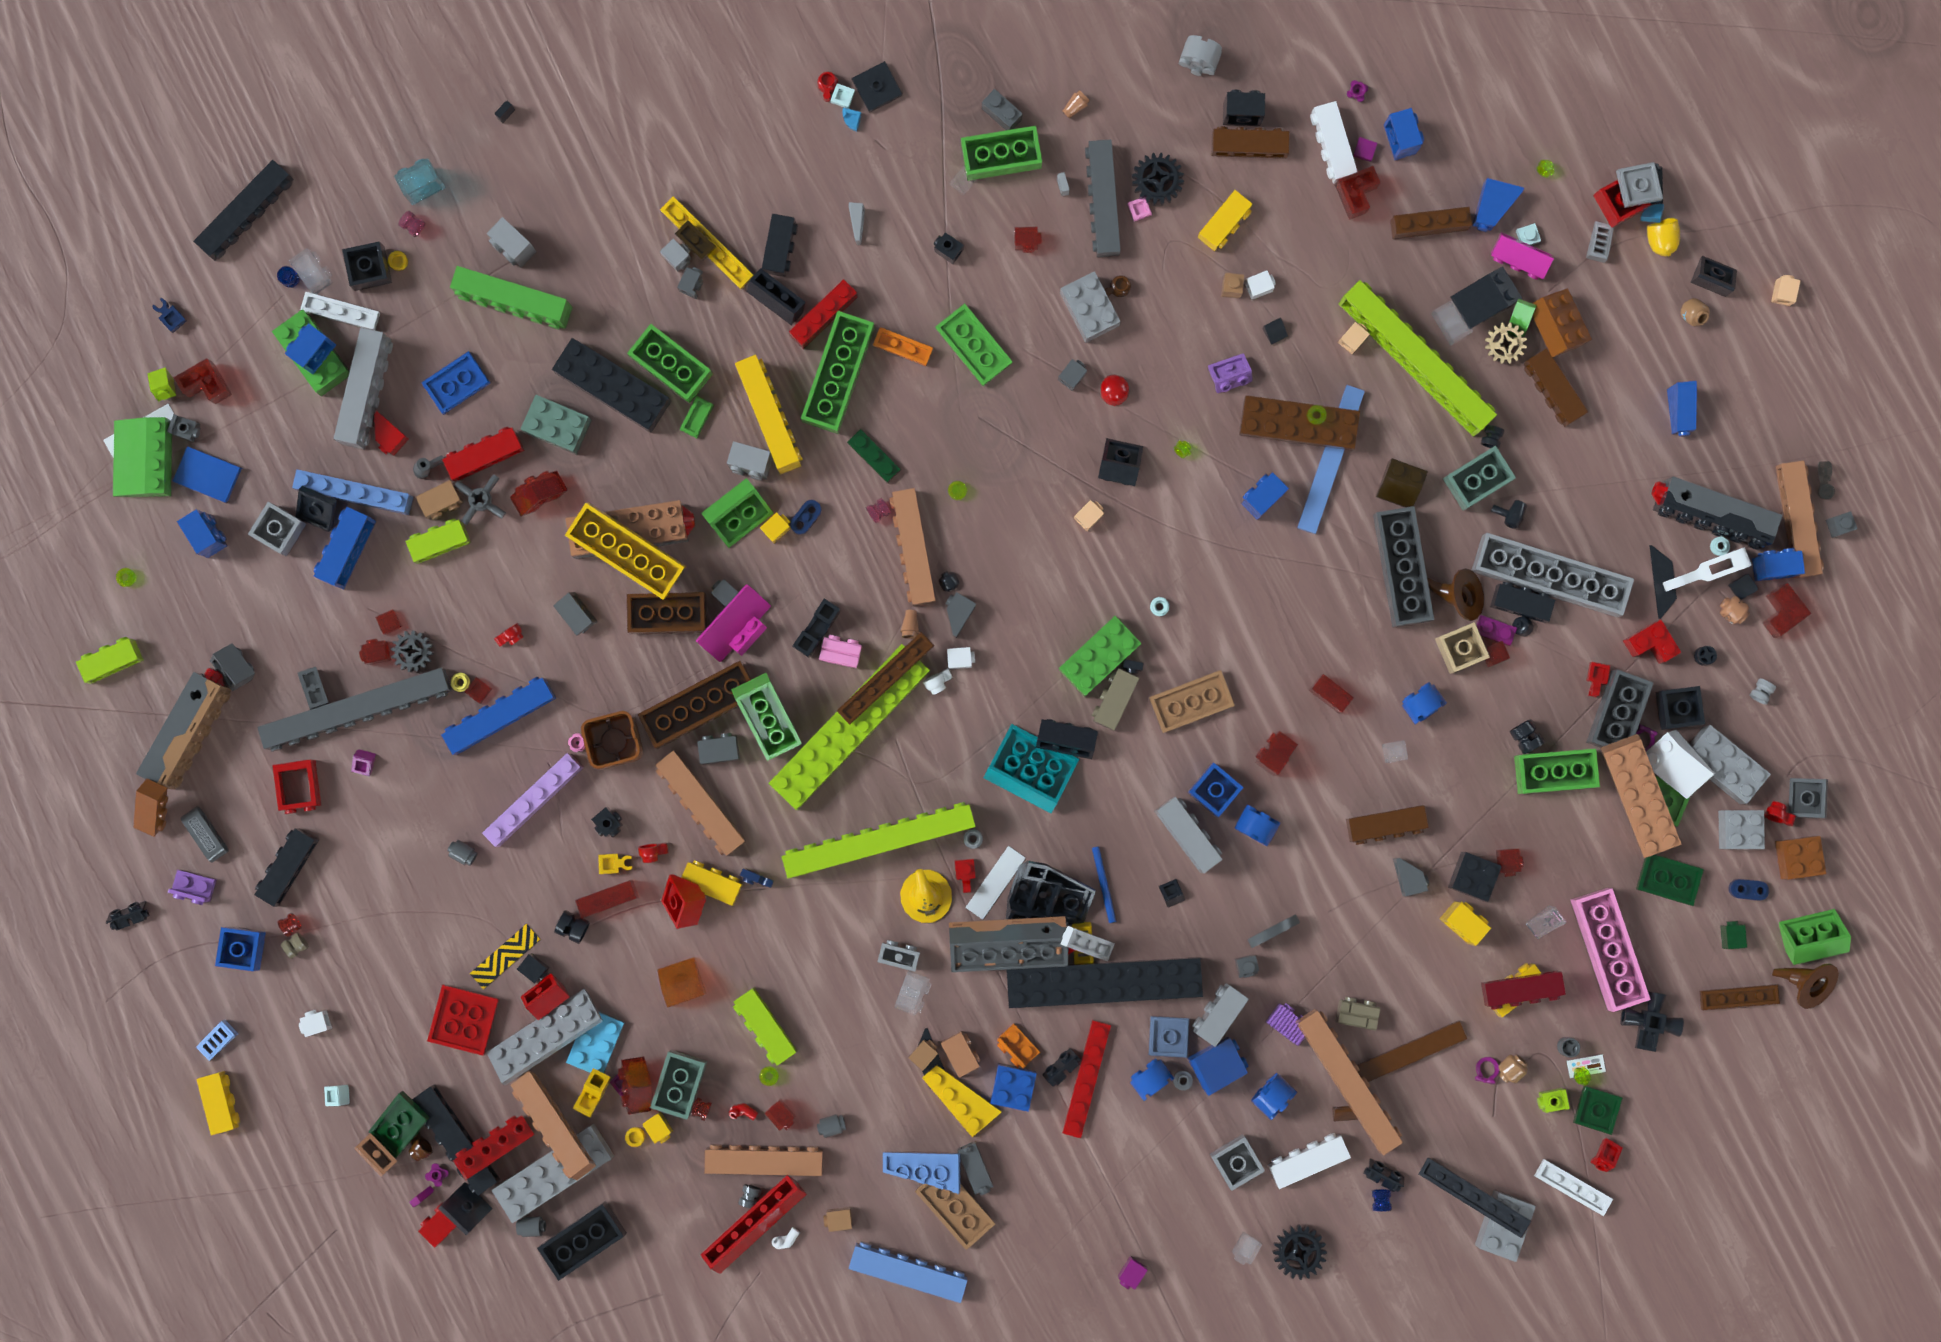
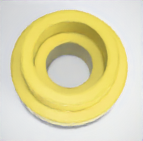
M456 673L451 678V687L457 692H464L470 686V679L464 673ZM459 679H463L464 684L462 686L458 685Z

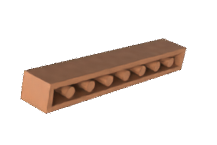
M1313 1009L1295 1022L1375 1147L1384 1156L1403 1143L1400 1139L1402 1134L1396 1126L1393 1127L1389 1122L1392 1119L1386 1110L1382 1111L1379 1104L1381 1102L1375 1093L1371 1094L1369 1091L1370 1084L1366 1078H1361L1358 1074L1360 1069L1354 1060L1350 1061L1347 1057L1349 1052L1343 1044L1340 1045L1336 1040L1338 1035L1333 1028L1329 1029L1325 1023L1328 1019L1324 1013Z

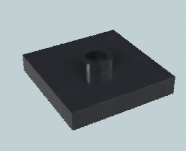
M885 61L851 78L869 113L902 96Z
M301 486L298 492L295 517L330 532L334 525L337 500Z
M464 1182L438 1209L467 1235L493 1208L476 1193L473 1194L468 1184Z

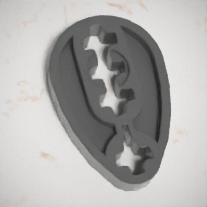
M1295 914L1247 939L1251 948L1294 927L1300 921Z

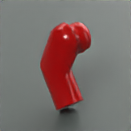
M745 1103L734 1105L729 1111V1116L732 1119L746 1115L751 1120H754L758 1115L756 1110Z

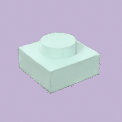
M837 83L830 101L835 105L849 109L855 90Z
M1535 223L1516 230L1518 239L1524 243L1534 245L1541 242Z

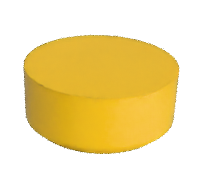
M394 251L388 257V264L392 269L401 271L407 267L408 258L403 252Z
M639 1127L630 1128L625 1135L626 1143L631 1147L640 1146L645 1140L644 1131Z

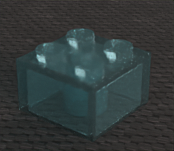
M428 158L420 159L413 166L402 168L397 172L398 174L394 175L403 195L412 205L446 188L436 168Z

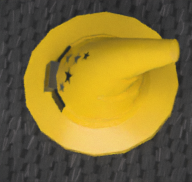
M917 869L915 873L911 874L904 881L900 892L901 904L905 912L913 920L921 923H933L941 919L949 911L952 902V891L948 881L940 873L932 870Z

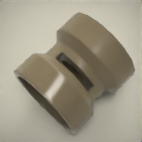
M299 932L292 935L290 940H285L281 943L282 949L291 959L296 957L298 952L309 948L307 941Z

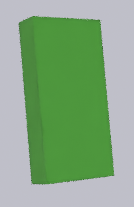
M1518 299L1510 322L1513 328L1519 325L1518 331L1524 330L1521 336L1525 337L1537 305ZM1508 331L1509 335L1517 337L1514 332Z
M696 396L679 430L697 439L714 404Z

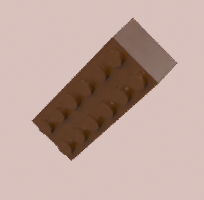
M1246 395L1244 397L1239 435L1353 451L1356 444L1360 411Z
M738 661L637 715L654 748L659 749L739 707L731 689L750 681L751 678L743 662Z

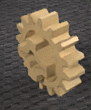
M1501 322L1500 328L1494 325L1495 331H1488L1491 337L1485 339V341L1490 342L1485 346V349H1491L1488 355L1494 354V361L1500 358L1501 364H1503L1504 360H1507L1510 364L1512 358L1516 361L1518 360V354L1524 355L1521 349L1527 348V345L1523 344L1527 337L1521 336L1524 330L1518 331L1519 325L1513 328L1511 322L1508 323V326ZM1508 331L1514 332L1517 337H1512L1508 334ZM1500 332V338L1493 342L1494 337ZM1504 335L1506 336L1508 341H1511V343H1509L1508 351L1504 344L1501 345V343H1503ZM1519 344L1517 350L1511 353L1512 348ZM1495 349L1502 350L1505 355L1499 354Z

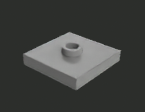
M1655 162L1621 168L1616 171L1625 208L1663 199Z

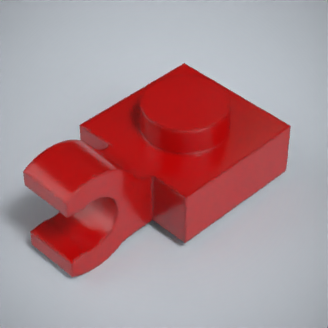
M1590 662L1586 681L1592 682L1588 696H1599L1601 684L1607 685L1610 665Z
M974 859L955 861L956 880H962L963 893H970V879L976 878Z

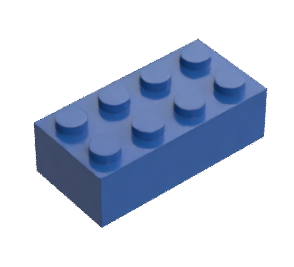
M349 507L341 511L339 524L333 528L329 545L324 547L322 551L323 557L315 565V574L313 576L343 590L376 523V520Z

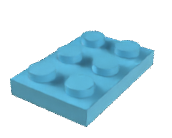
M599 1012L603 1021L575 1039L566 1063L590 1073L593 1068L604 1073L625 1022Z

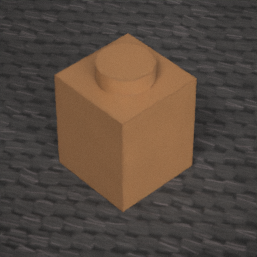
M1225 273L1221 297L1240 298L1243 293L1244 275Z
M924 1039L908 1058L923 1071L938 1054L936 1050L938 1046L930 1039L928 1041Z
M851 1207L828 1209L827 1215L823 1216L824 1226L828 1227L829 1232L853 1228Z

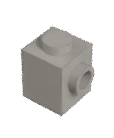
M674 239L660 251L665 260L677 272L680 269L684 270L690 264V250L683 243L679 245Z

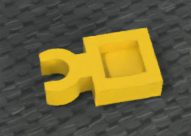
M618 853L599 854V874L619 873V867L631 870L632 866H625L624 861L632 859V856L625 855L618 859Z

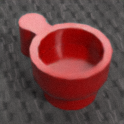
M823 72L817 81L819 90L824 93L823 98L825 102L831 100L830 94L834 92L838 83L836 75L832 72Z
M516 623L495 637L494 640L500 647L506 642L513 645L524 636L521 633V627Z
M1776 801L1771 803V806L1766 809L1764 817L1768 820L1784 823L1788 826H1793L1796 819L1795 815L1786 812L1787 806Z
M667 843L646 844L638 847L639 856L642 858L643 863L658 861V855L669 853Z

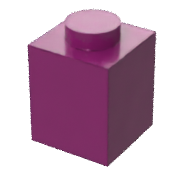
M1130 1256L1118 1274V1279L1121 1280L1119 1283L1127 1289L1131 1287L1135 1290L1148 1271L1147 1267Z

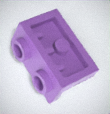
M1244 353L1208 365V370L1217 393L1227 392L1232 388L1244 386L1252 382V370Z
M177 870L173 886L168 890V893L173 894V898L184 900L186 897L192 899V903L203 905V902L211 901L216 879Z

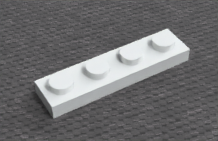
M305 292L300 309L310 314L374 331L380 316L379 311Z
M1070 926L1064 932L1061 945L1107 962L1115 944Z
M1545 1159L1542 1160L1534 1175L1602 1216L1605 1215L1613 1200Z

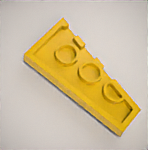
M938 1065L922 1077L971 1137L975 1136L1002 1112Z

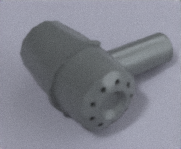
M441 455L431 461H428L426 458H420L413 467L415 476L419 479H425L430 475L432 468L444 463L442 460L444 457Z

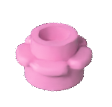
M579 733L573 734L568 740V745L573 752H582L585 750L583 737Z

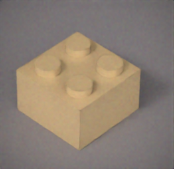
M1475 622L1435 638L1450 674L1490 658Z

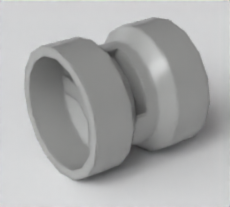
M1760 678L1756 683L1757 687L1751 691L1749 696L1757 702L1767 705L1770 700L1769 696L1774 693L1776 686Z

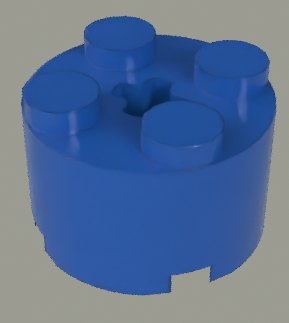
M1430 682L1422 686L1418 690L1419 693L1417 695L1413 692L1402 701V707L1415 725L1437 712L1441 706L1443 707L1447 704L1434 684L1431 685Z
M1246 805L1234 829L1268 846L1279 828L1280 822Z
M1155 1058L1146 1065L1147 1070L1143 1073L1139 1070L1130 1077L1132 1079L1131 1085L1143 1101L1147 1100V1094L1151 1097L1169 1083L1167 1079L1171 1081L1175 1079L1162 1060L1158 1061Z
M1276 1073L1266 1081L1263 1088H1260L1255 1093L1251 1101L1272 1120L1278 1114V1110L1282 1112L1289 1105L1287 1100H1291L1297 1094V1091Z

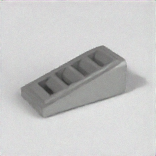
M849 202L855 242L857 245H861L865 207L863 203Z
M1595 221L1586 255L1587 259L1602 263L1607 261L1614 227L1611 228L1608 224ZM1598 228L1606 229L1608 233L1600 232ZM1597 235L1606 237V240L1597 238ZM1596 242L1603 243V244H1605V245H1604V246L1596 245ZM1594 249L1603 250V253L1596 252Z

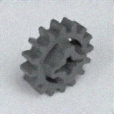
M412 630L410 635L408 631H404V637L398 635L399 641H393L396 646L390 649L395 652L391 658L397 659L394 663L395 665L402 664L401 670L407 668L408 672H412L414 668L419 672L420 666L426 668L425 662L432 661L428 657L429 655H434L433 652L429 651L433 645L427 644L430 639L428 637L423 639L424 634L421 632L417 635V632ZM408 640L407 644L401 647L402 644ZM418 640L422 643L424 649L420 648ZM415 649L419 652L410 654L408 652H405V650L409 651ZM400 654L406 657L407 662L403 661ZM423 656L422 659L419 662H417V659Z

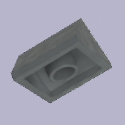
M1790 778L1788 813L1802 818H1826L1828 779Z

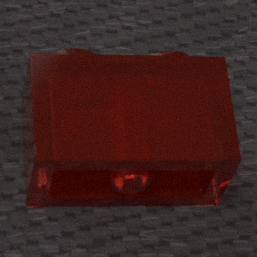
M1324 674L1320 675L1309 689L1311 693L1338 714L1342 713L1354 698Z

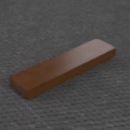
M1778 984L1699 991L1701 1010L1703 1011L1780 1004Z

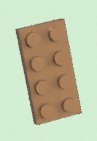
M1221 670L1149 697L1162 733L1235 706Z
M961 1183L959 1194L928 1184H921L915 1190L917 1195L966 1250L995 1225L991 1217Z

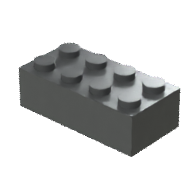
M1618 669L1612 670L1586 743L1601 748L1636 735L1653 682Z

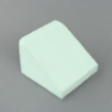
M348 1085L324 1087L325 1106H341L350 1103Z

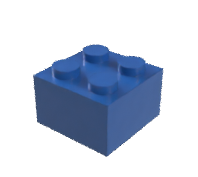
M1412 108L1389 114L1384 123L1394 160L1417 154L1424 142L1423 133L1419 131L1417 126V114L1413 113Z
M308 323L307 326H303L300 329L296 340L288 344L285 354L313 375L336 344Z
M1273 472L1269 476L1265 474L1256 483L1258 487L1256 489L1251 487L1242 497L1244 501L1241 504L1256 520L1289 489Z
M196 509L177 521L196 554L209 558L227 547L225 542L227 540L226 536L221 530L218 531L215 526L217 522L211 514L208 515L205 511L202 512Z
M1795 548L1783 549V551H1778L1777 553L1776 550L1764 551V553H1759L1758 557L1752 559L1754 581L1793 578L1805 574L1802 551H1795Z
M1211 763L1187 793L1213 815L1219 817L1244 787L1218 765Z
M221 927L215 966L259 971L266 932L235 927Z
M998 1063L990 1103L1029 1112L1036 1071Z

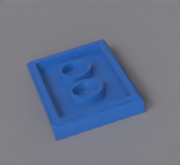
M469 351L421 382L443 415L491 384Z
M187 446L173 482L227 503L242 468Z

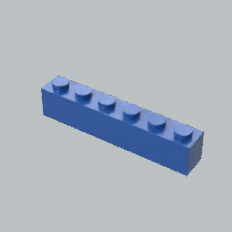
M533 678L529 681L530 685L514 689L512 691L513 694L507 698L502 696L495 700L496 704L491 707L486 705L479 709L477 715L466 716L461 720V724L457 726L453 724L444 729L445 733L441 734L451 754H460L555 700L556 697L546 679Z

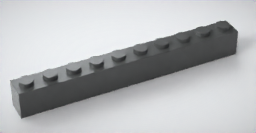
M439 668L257 728L263 748L274 752L283 749L282 745L288 743L289 746L301 743L300 740L304 738L308 740L318 738L319 733L326 732V734L338 731L337 728L341 726L349 728L355 726V722L363 720V722L371 721L378 714L386 716L392 714V710L397 708L400 710L408 709L412 703L418 702V704L429 702V698L434 696L436 698L445 697L448 695L447 692L452 691L446 669Z

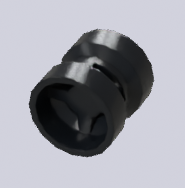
M1486 425V434L1480 444L1488 448L1496 446L1499 449L1501 444L1499 440L1503 437L1505 430L1497 426Z

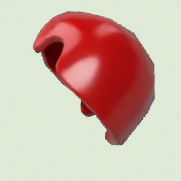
M1114 374L1104 378L1101 383V398L1108 405H1121L1128 398L1129 385L1124 377Z

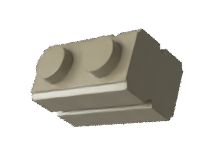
M1346 996L1345 1000H1339L1336 1015L1337 1023L1376 1031L1380 1007L1375 1006L1376 1002L1364 1000V1004L1357 1003L1356 998Z

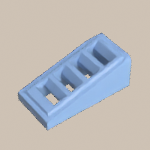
M223 1020L196 1048L211 1061L238 1035V1032L226 1020ZM221 1029L228 1035L227 1037L220 1032ZM216 1034L223 1040L222 1043L215 1037ZM211 1039H212V1040L215 1042V1044L218 1046L217 1048H215V1047L209 1042ZM205 1044L213 1051L211 1054L203 1047Z

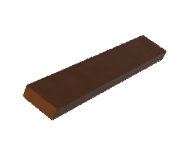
M920 632L847 700L837 712L851 725L935 645Z
M1458 1020L1357 1064L1360 1069L1358 1074L1361 1078L1365 1077L1370 1082L1467 1039V1036Z

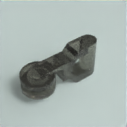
M1830 461L1818 462L1820 486L1817 494L1822 499H1831L1835 494L1834 487L1828 484L1832 476V463Z

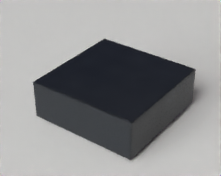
M505 101L495 112V116L503 124L515 111V108L509 101Z

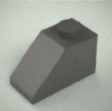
M956 592L954 596L951 594L946 602L951 630L955 638H957L976 607V603Z
M1401 858L1393 859L1402 896L1406 897L1428 891L1429 880L1427 875H1424L1421 870Z

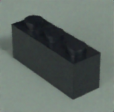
M772 213L761 268L768 274L785 277L786 272L790 271L791 261H789L790 253L793 254L795 242H792L793 235H797L798 231L795 217Z
M760 268L748 282L747 293L791 326L803 314L806 302Z
M1503 582L1496 585L1490 607L1542 623L1550 622L1556 600L1551 599L1549 594L1532 593L1533 590L1521 587V589L1514 588V584Z
M1042 719L1035 748L1092 760L1098 731L1090 727L1082 728L1071 723L1063 724L1052 719Z

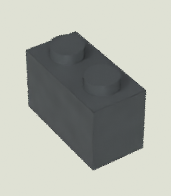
M993 89L982 101V110L1005 130L1014 129L1022 121L1023 113L996 89Z
M233 643L213 653L210 659L211 664L223 675V680L232 692L252 681L255 675L253 666L246 662L241 650L235 647Z
M732 733L721 734V738L713 739V736H704L702 741H697L699 760L702 765L740 760L737 736H732Z

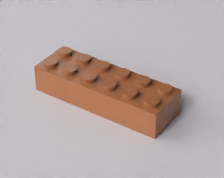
M1636 734L1601 747L1643 857L1646 858L1682 845L1639 735Z

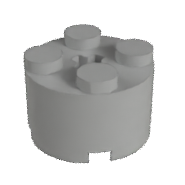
M1188 36L1179 65L1191 69V73L1196 76H1201L1202 73L1214 75L1222 54L1221 45L1211 39H1208L1207 42L1201 40L1202 36Z

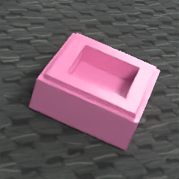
M1146 197L1127 204L1134 222L1152 216L1150 207L1146 203Z

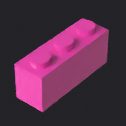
M1502 232L1491 251L1494 261L1500 264L1506 262L1511 265L1510 268L1518 272L1524 270L1528 272L1529 277L1536 280L1538 278L1544 279L1554 260L1553 255Z

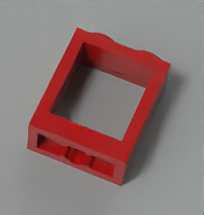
M310 759L272 765L278 811H285V814L297 813L296 809L304 808V811L316 810V806H322L316 760ZM307 769L311 801L286 805L282 773Z

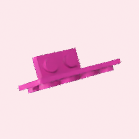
M746 584L697 638L696 642L719 662H722L732 649L742 656L767 629L759 619L767 612L771 605Z

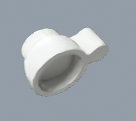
M947 668L923 681V684L932 694H936L946 688L944 683L953 677Z

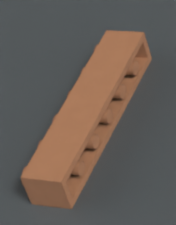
M1804 461L1780 464L1776 466L1788 547L1795 548V551H1802L1805 574L1793 578L1797 579L1823 574L1824 563L1820 559L1819 554L1821 545L1816 536L1818 526L1814 522L1813 517L1815 508L1810 499L1812 490L1807 480L1808 467Z
M915 488L892 492L893 497L889 498L891 509L895 508L896 516H893L894 527H898L900 535H896L898 546H902L903 553L900 554L901 565H905L907 571L903 572L905 584L909 583L910 591H906L908 603L912 602L913 606L935 603Z
M672 751L656 764L658 768L656 770L657 774L662 780L664 778L667 779L670 783L668 788L674 795L677 793L681 797L679 802L686 810L689 808L692 811L693 815L691 817L698 825L700 823L705 828L704 834L709 840L713 838L717 843L715 848L721 855L729 856L746 842L676 751Z
M528 1071L511 1084L514 1090L512 1092L513 1096L524 1105L522 1107L523 1111L533 1119L532 1125L538 1132L541 1131L544 1136L542 1138L543 1142L554 1151L552 1155L558 1163L561 1162L563 1165L562 1171L569 1179L572 1178L578 1181L596 1167L538 1076Z
M711 1144L710 1148L707 1147L705 1149L704 1174L822 1176L823 1150H819V1147L809 1146L807 1150H800L799 1146H788V1149H780V1146H768V1149H761L760 1145H749V1148H741V1145H730L729 1148H722L720 1144Z

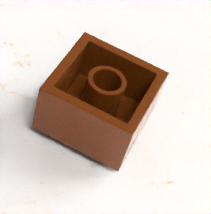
M1821 836L1775 841L1781 879L1789 880L1826 874Z

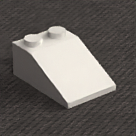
M1677 730L1667 732L1646 752L1653 772L1686 799L1715 774Z

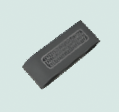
M196 806L181 817L182 823L211 863L229 852L225 842L200 807Z

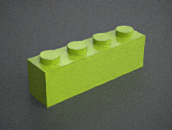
M754 987L733 1001L735 1004L733 1006L734 1010L739 1016L743 1015L746 1020L744 1022L745 1026L750 1032L754 1031L757 1036L755 1038L756 1042L761 1048L764 1047L767 1050L766 1056L772 1064L775 1063L778 1066L797 1052V1049Z

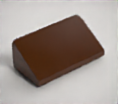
M1350 1106L1332 1108L1334 1122L1358 1120Z

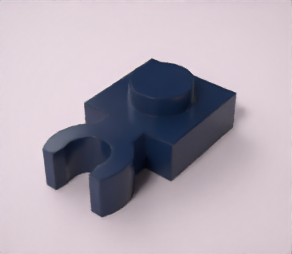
M160 298L163 306L158 308L156 305H152L156 312L162 313L159 317L160 321L170 332L174 333L187 320L173 305L169 308L168 302Z
M745 868L742 869L740 876L744 877V882L752 885L756 882L771 888L774 880Z

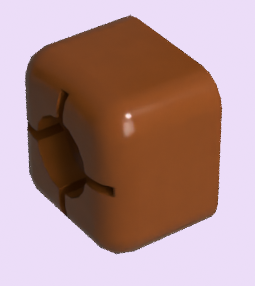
M618 711L588 719L582 724L581 733L589 763L593 768L607 769L637 761L643 756V746L636 719L631 713ZM607 720L610 721L612 729L620 730L626 737L630 735L633 737L626 739L625 747L618 752L619 761L615 753L607 752L603 746L594 748V745L602 743L604 734L610 730Z

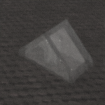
M1547 906L1529 920L1526 925L1535 937L1539 939L1566 924L1567 921L1555 906Z

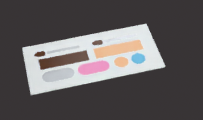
M1603 1054L1567 1061L1570 1078L1606 1072Z

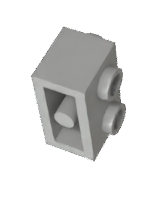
M887 940V943H882L878 962L915 972L920 952L917 951L915 946L906 945L904 948L898 946V942Z

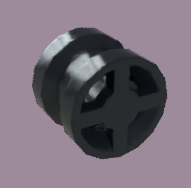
M1711 646L1700 647L1694 652V660L1701 666L1710 665L1717 659V652Z

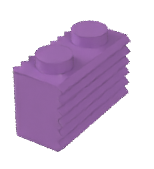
M1279 1003L1266 1020V1023L1299 1046L1305 1036L1295 1021L1303 1016L1297 1017L1293 1014L1295 1010L1286 1003L1284 1006Z

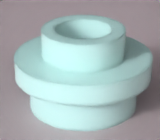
M1717 537L1711 541L1710 549L1714 555L1722 556L1728 553L1730 544L1726 538ZM1718 543L1723 544L1722 550L1718 548Z
M1163 597L1153 599L1150 604L1151 612L1156 616H1164L1169 611V602ZM1158 603L1163 605L1162 610H1157L1156 605Z

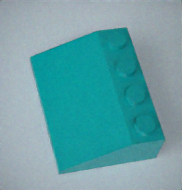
M1011 724L983 778L1052 813L1079 759L1072 755L1035 748L1038 737Z

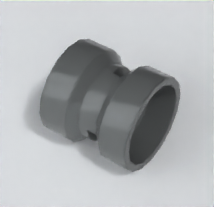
M1562 1037L1557 1042V1050L1563 1056L1573 1058L1580 1052V1044L1573 1038Z
M744 1184L742 1189L744 1194L740 1197L738 1204L751 1209L757 1203V1197L761 1196L762 1189Z

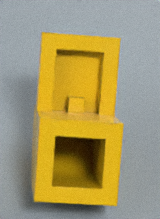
M593 1068L573 1109L591 1117L607 1089L610 1076Z

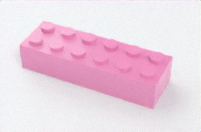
M1605 888L1571 899L1570 901L1608 1011L1615 1012L1649 1001L1650 997L1613 888Z

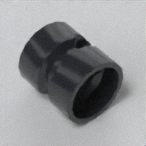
M1532 719L1521 723L1509 731L1513 739L1519 741L1518 747L1523 755L1545 743L1541 734L1535 732L1536 726Z
M565 910L558 920L554 933L562 937L569 936V940L580 944L587 932L590 921L581 917L577 919L575 914Z

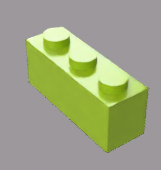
M451 519L446 521L444 526H433L427 529L428 532L424 534L416 533L411 535L410 539L405 542L413 562L420 564L470 544L471 542L463 522Z
M123 637L116 640V644L112 646L105 645L98 649L99 652L82 655L81 660L76 661L84 683L92 684L144 661L135 639Z

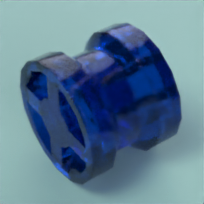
M284 266L277 272L279 282L285 287L293 288L298 285L300 276L290 266Z

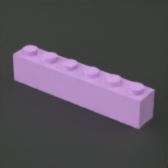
M570 753L565 754L482 834L495 847H500L584 767Z

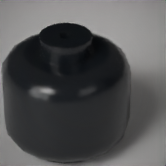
M946 571L941 574L942 577L938 582L943 591L950 592L958 587L960 582L954 572L948 573Z
M1517 617L1512 623V626L1517 628L1515 632L1517 635L1526 637L1533 631V622L1526 617Z

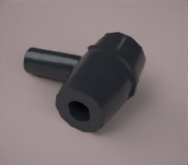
M1515 500L1509 510L1493 505L1491 512L1506 517L1504 524L1509 528L1517 529L1524 520L1523 517L1527 504L1520 500Z

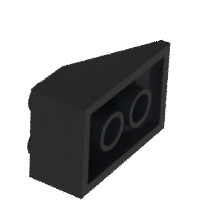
M1503 266L1450 297L1469 329L1511 308L1517 303L1518 299H1523Z

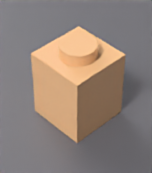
M1783 275L1775 281L1771 302L1786 306L1794 304L1797 299L1800 280L1795 279L1791 275Z
M1355 322L1338 343L1349 353L1353 354L1370 334L1363 324Z
M1090 500L1074 516V519L1088 531L1104 515L1102 512L1103 507L1097 501L1093 503Z

